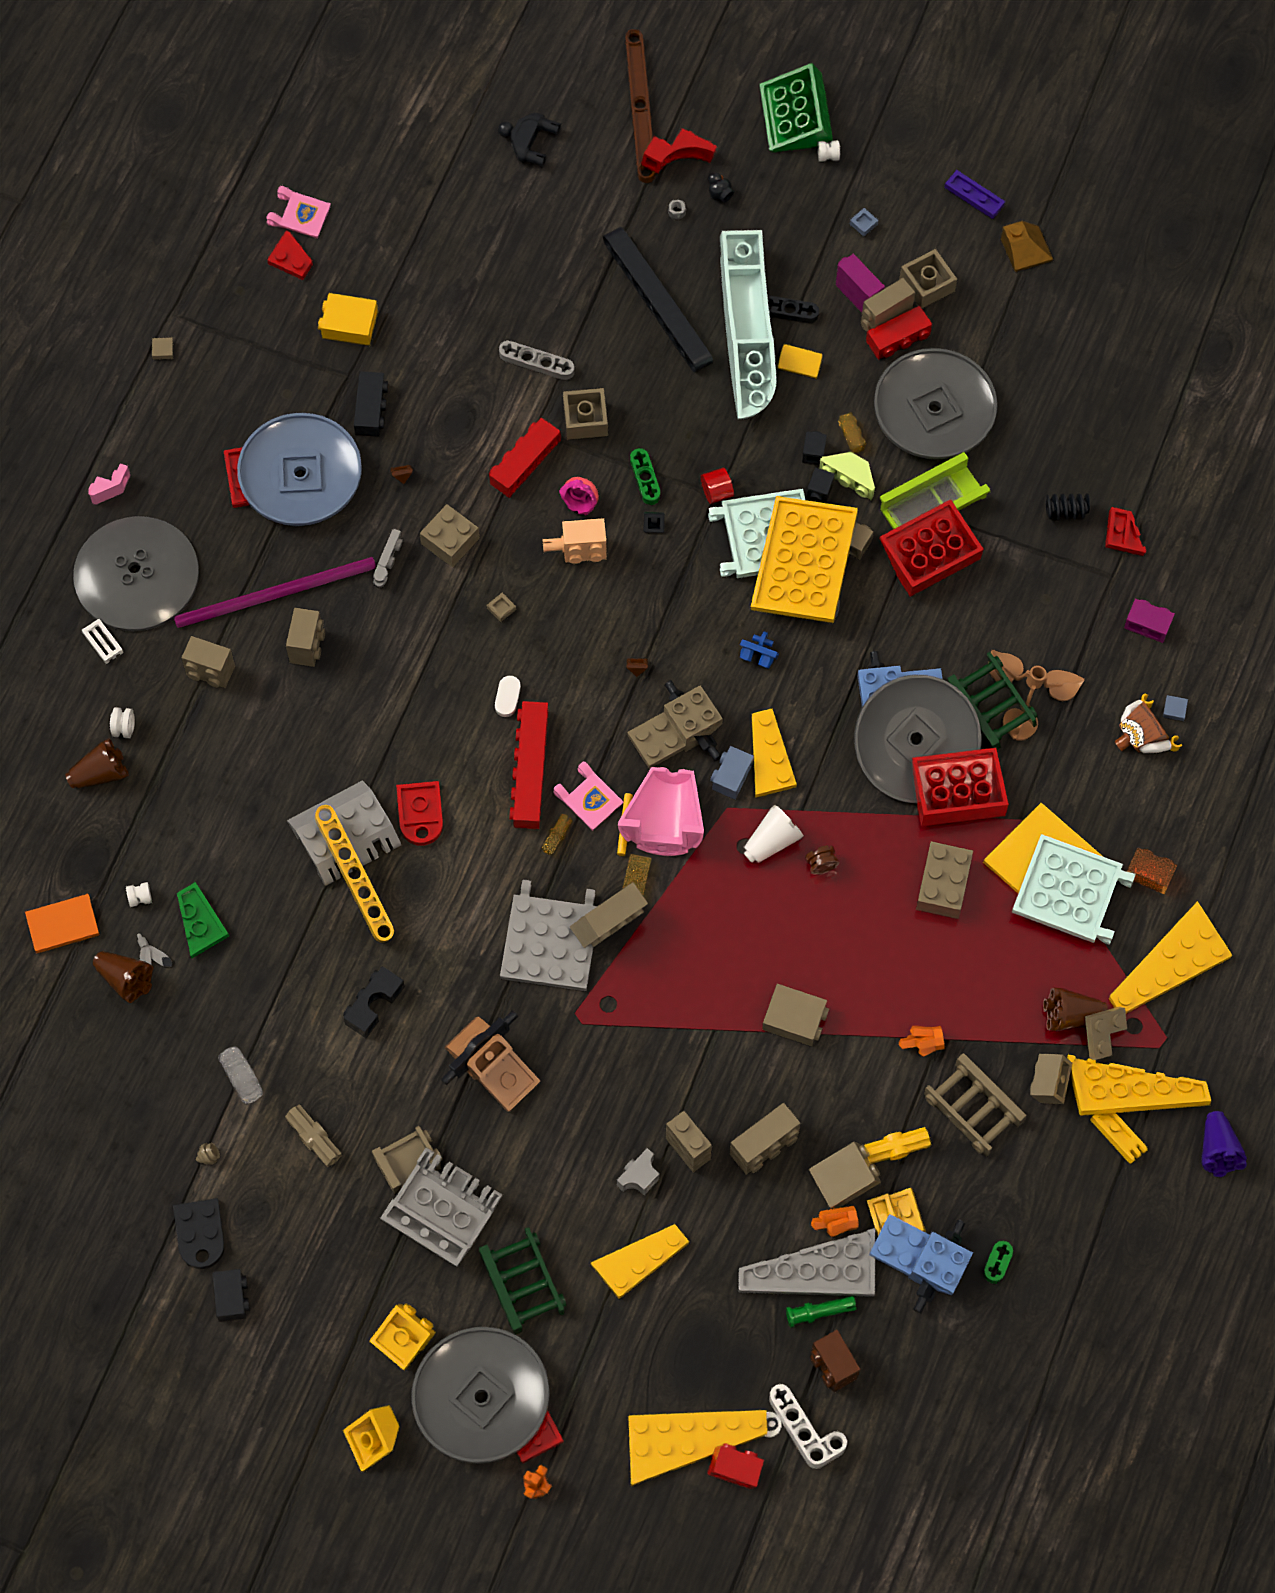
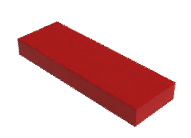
M243 447L224 450L233 508L250 505L241 491L237 474L238 460Z

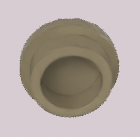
M204 1143L201 1145L196 1161L206 1165L216 1163L217 1159L220 1158L216 1145L214 1143Z

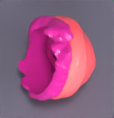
M581 477L570 478L559 490L561 498L568 508L573 512L578 511V514H584L585 516L594 509L599 498L595 485L590 480Z

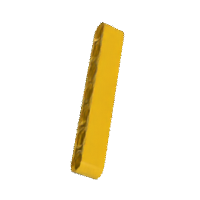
M329 805L320 806L316 810L315 821L371 933L378 942L384 943L389 941L394 934L393 926L334 809ZM323 810L328 811L331 815L330 820H321L319 812ZM331 830L339 831L340 839L336 841L330 839L329 832ZM341 849H346L350 852V858L342 860L338 852ZM355 868L360 872V877L352 879L349 877L348 871ZM366 888L369 890L370 896L362 899L358 895V890ZM371 907L377 908L380 913L379 917L371 918L368 915V909ZM384 926L388 928L389 936L386 938L380 937L378 935L379 927Z

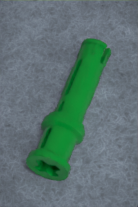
M853 1296L815 1305L805 1303L802 1307L792 1309L786 1307V1315L789 1326L794 1327L795 1324L807 1321L808 1323H813L815 1319L855 1311L856 1304Z

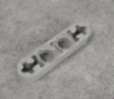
M504 341L499 346L500 358L506 362L562 380H568L574 375V364L569 359L512 341ZM508 348L512 350V352L505 354ZM524 354H531L533 358L530 361H524L522 356ZM543 360H550L552 364L549 367H543L541 362ZM569 367V370L562 372V369Z

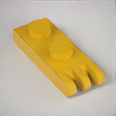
M1116 1113L1095 1114L1091 1117L1090 1121L1129 1163L1134 1162L1135 1158H1139L1141 1153H1145L1148 1150L1145 1144Z

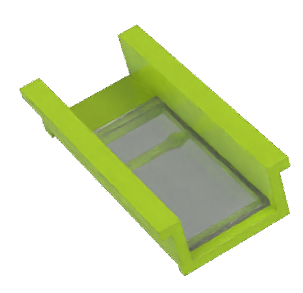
M963 452L880 496L882 501L881 511L892 528L895 529L950 499L959 511L980 499L986 498L987 493L991 490L987 484L980 487L967 468L968 457Z

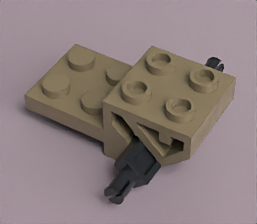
M672 680L668 681L664 686L671 694L669 696L671 702L664 705V712L627 732V736L649 769L683 750L687 752L699 744L704 751L709 752L714 761L721 758L720 753L716 749L717 743L711 734L722 725L723 718L701 685L684 694L683 691L677 690Z

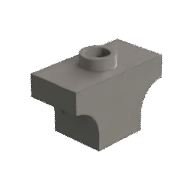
M648 1148L636 1160L632 1159L624 1168L626 1171L617 1179V1186L623 1192L634 1188L645 1195L659 1180V1173L651 1165L654 1160V1154Z

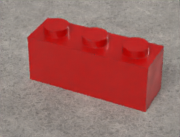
M918 306L867 331L866 342L878 360L883 357L887 358L901 348L906 349L912 343L926 339L931 334L932 323L922 308Z

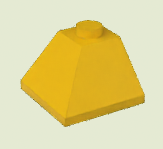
M390 1405L369 1410L343 1430L361 1472L367 1470L393 1451L399 1425Z

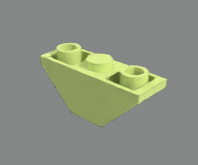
M852 452L821 458L819 469L834 473V479L838 480L842 486L850 487L859 496L872 500L875 487L869 463Z

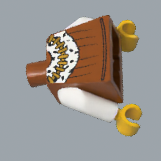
M1143 694L1141 700H1137L1125 708L1121 717V723L1119 724L1124 735L1115 740L1116 745L1121 751L1130 745L1137 752L1159 753L1168 750L1178 751L1182 744H1174L1179 739L1178 736H1173L1170 741L1167 740L1170 737L1150 709L1154 700L1151 702L1145 701L1148 694Z

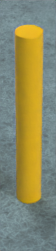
M626 793L624 795L622 815L633 798L632 794ZM620 833L617 855L625 856L627 841Z

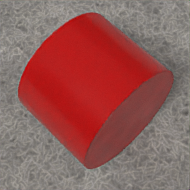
M724 467L701 475L702 487L710 504L734 496L731 479Z

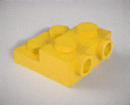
M408 1304L396 1305L370 1339L373 1345L403 1370L408 1368L417 1354L425 1348L436 1333L432 1330L433 1324L425 1318L420 1320L414 1315L416 1310Z

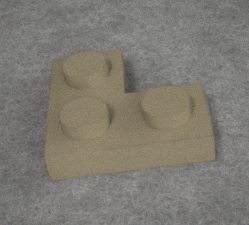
M1116 1007L1085 1016L1090 1059L1097 1060L1112 1055L1110 1034L1127 1029L1124 1007Z

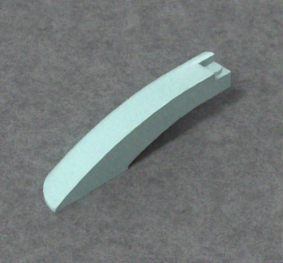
M762 230L722 231L720 235L725 325L738 419L749 418L761 412L771 401L776 388L774 339L772 337L767 299Z

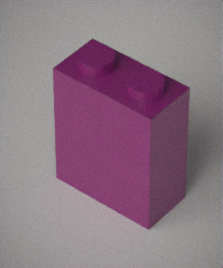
M854 254L848 258L844 257L839 261L836 286L862 312L864 301L884 290L885 286Z

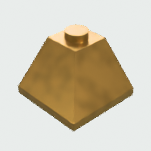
M1024 221L1003 226L1001 241L1015 272L1053 261L1039 226Z

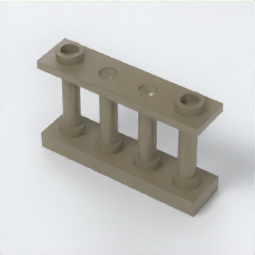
M963 1053L956 1061L957 1071L936 1090L930 1085L926 1087L925 1099L931 1106L934 1107L936 1105L973 1142L972 1146L978 1153H984L988 1156L992 1149L989 1143L1009 1124H1015L1019 1127L1025 1121L1027 1115ZM962 1077H968L973 1082V1086L950 1106L942 1096ZM983 1092L988 1097V1102L966 1122L957 1112L977 1093ZM994 1108H999L1004 1113V1118L987 1134L981 1137L973 1127Z

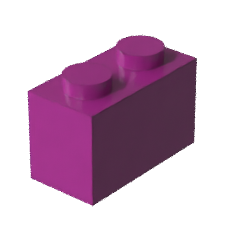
M1135 599L1124 629L1163 643L1175 613L1170 612L1167 608L1151 605L1146 600Z

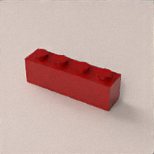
M542 417L537 423H532L528 433L524 437L521 436L517 440L515 447L505 453L501 463L498 466L495 465L490 470V485L510 498L561 441V431Z

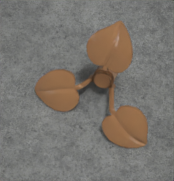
M991 651L994 657L998 656L1003 664L1002 670L1011 683L1014 679L1019 681L1027 677V685L1031 688L1025 702L1027 706H1029L1034 690L1040 688L1043 684L1045 688H1049L1051 697L1059 701H1068L1076 695L1084 682V679L1076 674L1062 670H1052L1047 673L1041 666H1034L1030 671L1027 670L1026 673L1022 674L1023 663L1019 658L1008 653ZM995 670L990 672L996 682L1001 680ZM1017 708L1008 710L1004 714L1003 725L1023 714V711ZM1036 718L1037 726L1033 727L1028 720L1010 731V736L1016 740L1030 738L1037 730L1038 719Z

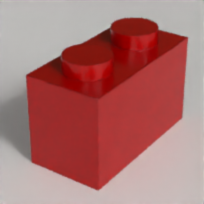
M724 1443L723 1446L720 1445L714 1449L708 1475L752 1489L757 1487L764 1460L757 1458L758 1454L754 1452L744 1451L742 1453L736 1451L735 1446Z

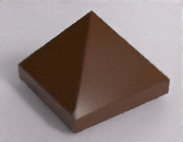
M411 465L390 469L392 476L403 484L412 474Z
M628 658L626 668L638 677L648 668V659Z

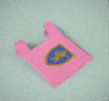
M280 186L278 198L289 200L283 217L270 212L267 216V224L270 226H280L318 239L331 204Z
M582 762L578 766V772L587 779L570 794L561 784L554 787L553 793L593 831L619 808L623 801L592 771L586 762Z

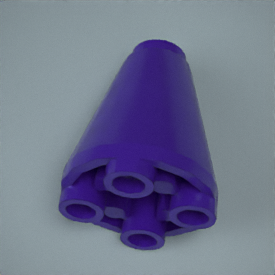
M1221 1111L1209 1113L1205 1121L1201 1161L1204 1170L1212 1172L1215 1177H1223L1227 1172L1246 1168V1153L1227 1117Z

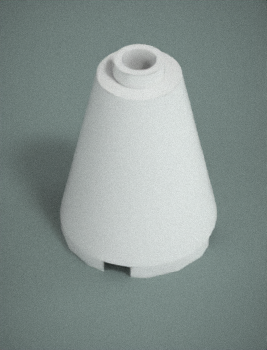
M774 805L744 846L746 850L744 855L752 863L754 861L760 863L800 840L804 835L791 822V819L777 805Z

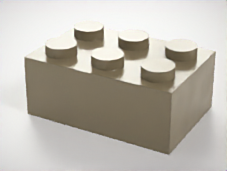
M931 841L916 910L956 919L959 918L973 850Z
M631 883L572 924L570 928L584 948L590 944L594 947L644 912L642 908L648 903L636 885Z
M782 1103L731 1142L730 1156L746 1175L751 1171L755 1173L763 1166L762 1163L768 1158L770 1160L774 1159L780 1154L782 1147L785 1145L789 1147L798 1140L800 1122L789 1108Z

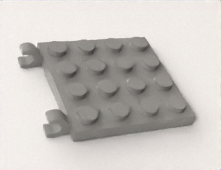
M522 880L521 894L514 895L500 979L587 991L593 946L590 944L584 948L570 926L597 907L594 906L595 890H586L585 904L530 897L531 881Z

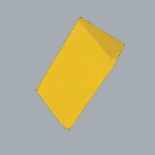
M784 344L778 369L817 379L823 355Z

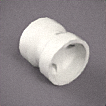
M838 140L831 143H826L825 141L818 142L819 162L826 161L827 159L839 161L840 148Z
M148 882L141 883L137 887L134 885L126 886L130 907H135L139 903H152Z

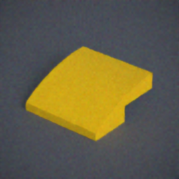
M911 1188L867 1200L877 1235H879L889 1214L926 1232Z

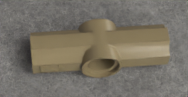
M300 1104L293 1107L287 1113L285 1118L298 1132L299 1138L310 1151H314L326 1167L335 1164L342 1156L341 1152L329 1140L322 1126L317 1121L314 1122Z

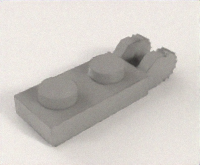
M392 530L373 576V583L376 587H384L388 578L387 569H392L395 557H393L395 550L399 551L403 540L400 539L401 531Z

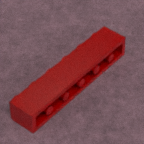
M522 701V709H518L517 721H521V727L516 728V741H519V748H515L514 760L518 761L517 768L513 767V780H516V787H512L511 800H515L514 807H510L509 819L513 820L514 828L540 829L548 703Z

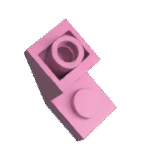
M120 464L118 469L114 470L111 481L97 477L95 482L91 483L88 494L93 504H99L124 492L130 478L128 466Z

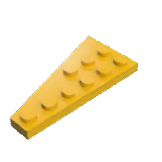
M1198 901L1109 996V1000L1114 1008L1124 1007L1125 1012L1128 1013L1232 957L1231 952Z
M1073 1055L1067 1056V1059L1072 1062L1070 1076L1080 1116L1207 1106L1211 1103L1208 1086L1205 1081L1184 1077L1177 1079L1167 1077L1164 1073L1157 1072L1156 1074L1146 1073L1144 1069L1114 1063L1106 1065L1096 1063V1060L1087 1059L1086 1061L1076 1059V1056Z
M766 1410L630 1415L631 1486L713 1455L714 1449L720 1445L723 1446L724 1443L737 1446L767 1435Z

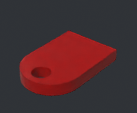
M439 781L396 785L399 822L403 837L408 842L419 846L428 845L436 841L443 830ZM419 830H426L428 832V836L422 839L418 838L416 834Z

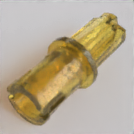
M561 814L554 828L549 830L550 834L542 846L544 853L553 854L559 842L564 840V834L573 822L571 818L566 820L568 818L567 815Z

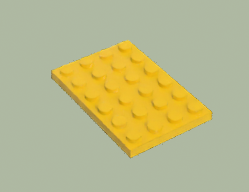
M776 496L751 610L834 623L858 508Z

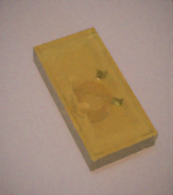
M630 854L623 889L634 883L644 896L652 858Z

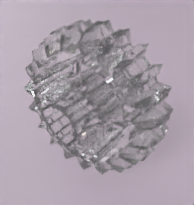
M238 1047L227 1048L219 1054V1062L244 1104L253 1103L263 1096L262 1088L254 1072Z

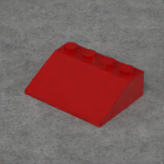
M951 499L880 536L882 545L897 577L910 597L980 560L984 550Z
M996 748L912 758L917 808L921 826L1006 816L1009 804Z

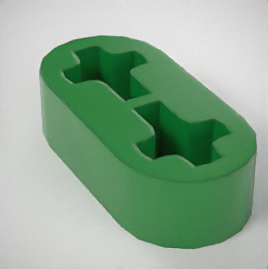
M1007 1241L997 1242L992 1249L984 1269V1277L990 1283L1000 1282L1005 1275L1013 1255V1248ZM1002 1247H1005L1008 1255L1004 1254L1002 1260L997 1259L999 1251L996 1249L1001 1250ZM995 1264L999 1265L997 1272L1000 1275L992 1277L988 1269L993 1270Z

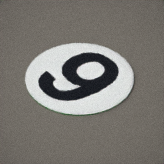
M766 1412L767 1435L765 1437H773L781 1429V1420L775 1413Z

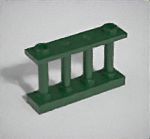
M989 652L987 653L988 664L964 679H957L955 674H953L947 680L957 687L971 702L979 719L981 734L991 748L998 750L1001 748L1000 740L1002 736L1028 720L1033 727L1037 726L1036 718L1038 715L1032 706L1028 708L1002 670L1003 664L999 657H994ZM991 671H996L1001 680L975 696L967 694L965 691L968 689L967 686ZM1006 686L1012 697L988 712L980 713L977 708L979 706L978 703ZM1015 704L1019 705L1023 714L997 730L990 728L988 723H990L992 718Z
M529 1227L525 1229L526 1239L497 1251H494V1249L490 1251L488 1245L479 1248L481 1258L514 1335L523 1332L522 1324H525L524 1321L554 1308L558 1309L561 1316L564 1314V1307L567 1306L562 1293H557L537 1247L540 1245L536 1232L531 1233ZM531 1246L535 1259L504 1272L503 1270L498 1271L495 1263H498L499 1259ZM540 1267L544 1279L514 1292L511 1290L507 1292L504 1284L507 1283L508 1279ZM544 1288H549L552 1300L524 1312L515 1311L513 1304L516 1303V1300Z

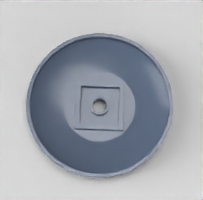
M310 413L282 415L260 426L245 442L237 466L239 485L250 506L271 521L292 526L319 523L340 512L355 495L362 471L360 453L350 434L331 419ZM298 470H304L306 472V474L303 477H297L295 475V473Z

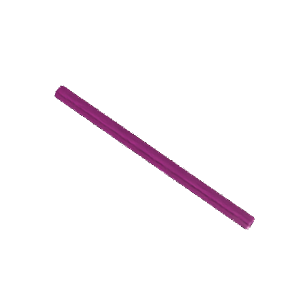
M373 557L183 613L175 616L174 620L178 628L373 570L376 568Z

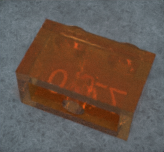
M1137 848L1127 872L1136 874L1133 881L1165 895L1177 865L1168 858H1160L1154 855L1148 849Z

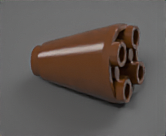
M108 738L99 743L72 766L69 772L65 773L70 787L74 789L76 787L82 788L121 780L129 776L127 768L122 765L121 760L124 759L122 752L119 748L115 749L112 741Z
M103 951L97 953L94 957L93 966L126 1002L132 1003L142 994H147L151 990L152 984L150 981L153 972L151 964Z
M1058 987L1051 988L1049 997L1043 1001V1010L1047 1012L1046 1026L1049 1031H1063L1086 1025L1085 1016L1108 1010L1107 1004L1101 1002V1000Z

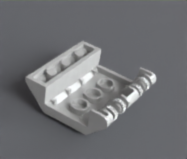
M363 780L287 820L297 839L301 840L315 864L318 875L325 886L334 882L328 869L331 870L336 880L341 877L340 872L335 866L336 861L314 818L316 810L320 806L329 805L334 809L362 866L372 861L367 848L374 860L379 858L378 852L373 845L374 842L379 840L381 848L385 853L390 852L386 838L393 850L401 846L392 823L372 790ZM323 810L319 812L321 820H330L331 815L328 811ZM331 830L329 832L330 839L335 841L340 839L339 831ZM341 849L338 852L342 860L350 858L348 850Z
M426 1147L417 1160L414 1170L396 1198L392 1199L380 1219L457 1267L491 1217L502 1194L494 1190L489 1199H486L491 1191V1187L487 1185L481 1192L480 1198L477 1197L473 1192L478 1187L480 1180L475 1178L470 1187H467L473 1176L457 1166L449 1176L448 1174L453 1167L451 1162L445 1165L442 1174H440L435 1169L441 1161V1156L437 1154L430 1164L429 1162L435 1152Z

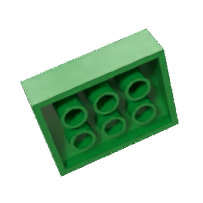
M813 63L760 84L771 152L813 148L818 146L819 141H825L826 143L833 141L823 76Z

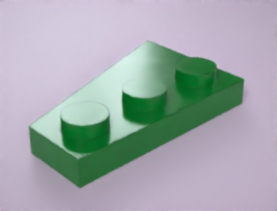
M196 882L177 893L191 958L229 937L228 932Z

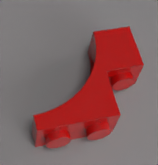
M682 128L672 145L654 136L643 155L641 165L659 173L665 165L680 158H697L711 163L717 146Z

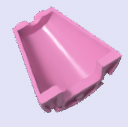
M651 767L618 821V829L627 842L632 841L637 844L636 848L662 856L686 854L690 848L694 847L696 849L700 845L704 835V827L694 771L681 769L676 773H671L664 767Z

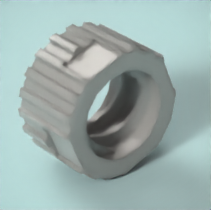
M682 200L671 201L668 205L669 216L675 220L682 219L686 214L685 203ZM678 207L681 211L675 212L673 208Z

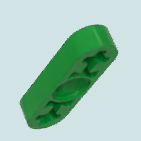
M635 449L630 455V463L642 500L648 505H654L660 500V488L649 454L644 449ZM637 456H640L641 459H643L642 467H640L639 460L636 459ZM642 473H649L651 478L644 481L639 476ZM651 486V492L654 494V497L648 495L647 487Z

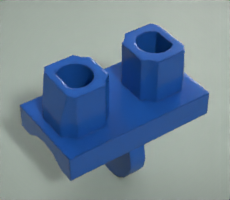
M765 631L762 636L753 635L752 640L759 642L758 645L743 639L740 643L742 647L741 659L751 662L754 652L762 654L758 665L768 669L771 667L774 659H778L779 654L764 647V645L772 647L774 641L767 639L768 633Z

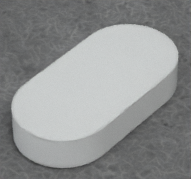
M506 676L499 683L495 710L502 717H509L516 711L521 687L519 680L514 676Z

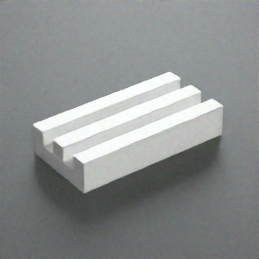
M100 619L82 629V633L105 664L109 663L110 659H115L116 655L123 653L122 648ZM97 626L101 629L104 635L114 646V651L111 650L108 644L104 641V639L95 629ZM90 631H92V633L96 636V638L108 652L107 655H105L102 649L98 646V644L89 634Z

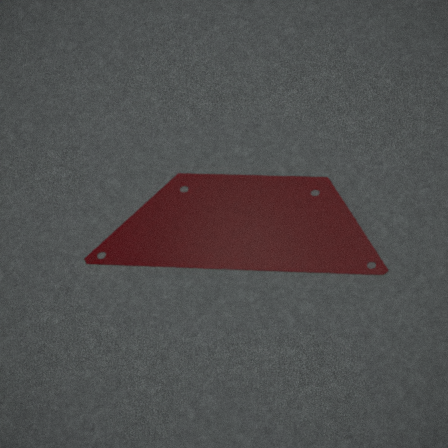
M726 808L574 1014L582 1025L767 1032L762 1030L763 1022L776 985L780 984L827 1000L826 1008H829L826 1021L821 1020L819 1025L822 1028L821 1035L907 1038L908 1035H912L910 1032L912 1026H941L944 1040L1088 1046L1086 1025L1063 1031L1047 1030V1012L1043 1010L1044 999L1049 997L1051 988L1058 987L1101 1000V1002L1107 1004L1108 1010L1113 1009L1114 1006L1110 1002L1109 996L1127 976L1105 943L1098 938L1092 943L1012 913L1018 893L987 867L983 861L1023 821L1022 819L985 818L921 826L919 815L782 810L804 836L760 863L756 861L752 863L744 854L738 852L736 845L741 839L749 840L770 809ZM931 841L973 850L958 919L916 910ZM828 845L830 848L832 845L835 849L834 855L839 860V865L828 872L817 875L812 874L810 871L811 865L807 863L805 856L810 851H817L819 847ZM608 996L614 998L617 1002L616 1009L610 1013L604 1012L600 1008V1001ZM1145 1004L1126 1013V1021L1136 1018L1142 1023V1031L1140 1033L1130 1034L1125 1029L1110 1034L1111 1047L1160 1048L1167 1039V1036Z

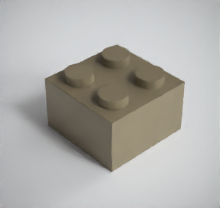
M936 249L901 266L900 279L904 278L915 291L914 300L921 308L955 292L957 278Z
M604 388L563 392L567 440L608 436Z
M446 504L420 532L421 544L451 567H454L479 540V528Z
M294 608L286 643L290 663L315 667L316 660L320 659L321 647H319L320 641H324L325 628H323L324 620L321 619L319 611Z
M191 636L182 655L186 675L195 681H206L213 687L221 686L226 688L235 668L231 649Z

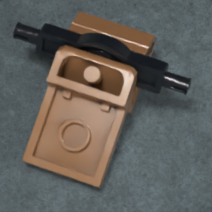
M512 1010L504 1019L498 1018L491 1026L480 1017H475L444 1047L455 1060L449 1065L451 1070L441 1078L442 1082L448 1085L456 1076L461 1078L467 1072L473 1079H478L501 1106L509 1112L540 1082L503 1038L510 1030L509 1025L518 1018V1015Z

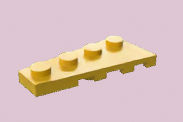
M773 709L753 713L752 736L755 798L795 788L797 784Z
M674 1224L591 1262V1266L618 1299H620L688 1245L689 1241Z

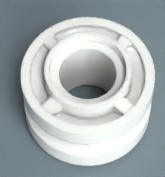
M115 707L110 717L112 737H119L122 733L124 738H130L135 724L133 709L126 708L122 712L121 708Z

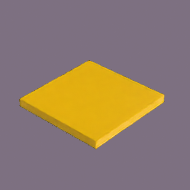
M1040 803L984 859L983 863L1019 894L1041 834L1099 856L1102 855L1045 805Z

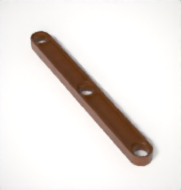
M631 29L626 33L625 43L637 175L641 182L650 183L655 179V171L641 165L643 155L653 139L642 32L637 29ZM631 36H637L639 38V41L631 42L629 38ZM643 102L646 106L638 109L635 107V104ZM648 169L652 174L650 176H643L641 172Z

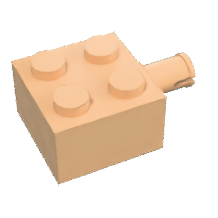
M604 518L562 522L563 536L561 538L543 539V551L562 550L565 555V562L576 564L581 561L591 560L592 562H599L602 559H606Z

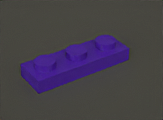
M958 170L945 183L944 188L992 219L1005 205L1004 200Z

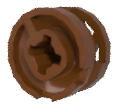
M828 845L819 847L817 851H810L805 856L807 863L811 865L810 871L812 874H822L839 865V860L834 855L835 849L832 845L830 848Z

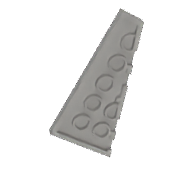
M875 1228L867 1230V1232L847 1236L840 1240L829 1241L802 1249L796 1253L785 1254L769 1261L739 1268L738 1292L874 1296L875 1258L869 1256V1253L875 1243Z

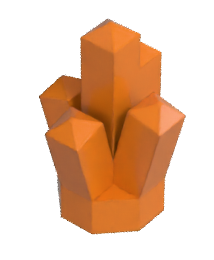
M912 1026L910 1029L912 1035L900 1039L898 1043L902 1049L919 1048L918 1053L923 1057L936 1050L945 1049L941 1026Z
M854 1206L820 1211L819 1217L812 1219L811 1226L815 1230L827 1228V1233L831 1237L849 1230H855L858 1228L856 1209Z
M539 1465L536 1473H531L527 1470L523 1477L526 1489L524 1495L529 1498H538L549 1492L551 1485L546 1480L547 1468Z

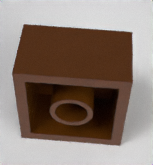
M838 1330L813 1343L810 1359L815 1368L820 1367L823 1373L821 1377L827 1388L831 1387L833 1392L858 1379L860 1368Z

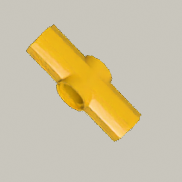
M923 1127L903 1134L902 1132L892 1133L885 1136L883 1140L865 1144L864 1146L870 1154L867 1158L871 1164L887 1159H901L910 1152L931 1147L928 1131Z

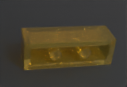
M852 412L839 416V424L851 452L864 451L866 441L861 436L860 427H857L856 417L852 415Z

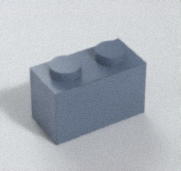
M730 746L728 752L724 751L719 763H721L719 770L715 769L710 780L713 782L712 790L736 800L753 765L754 756Z

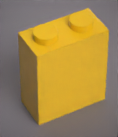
M329 293L327 301L324 300L322 312H324V316L319 319L318 330H321L322 338L370 346L378 312L377 301Z

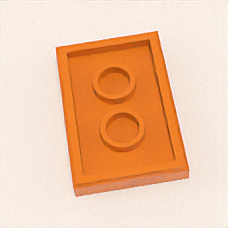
M89 894L25 912L36 954L100 935Z

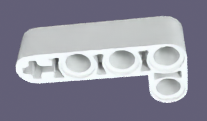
M778 1384L772 1388L769 1401L810 1467L820 1468L844 1453L847 1440L842 1433L833 1432L820 1440L790 1389L783 1384ZM777 1393H779L780 1395H785L784 1403L786 1404V1407L784 1409V1404L780 1398L777 1400L775 1399ZM788 1412H795L799 1418L796 1421H789L786 1418V1414ZM806 1431L810 1434L811 1438L808 1441H802L799 1439L798 1434ZM837 1439L842 1443V1447L840 1449H833L830 1446V1441ZM818 1451L822 1454L823 1458L820 1461H814L810 1457V1453Z

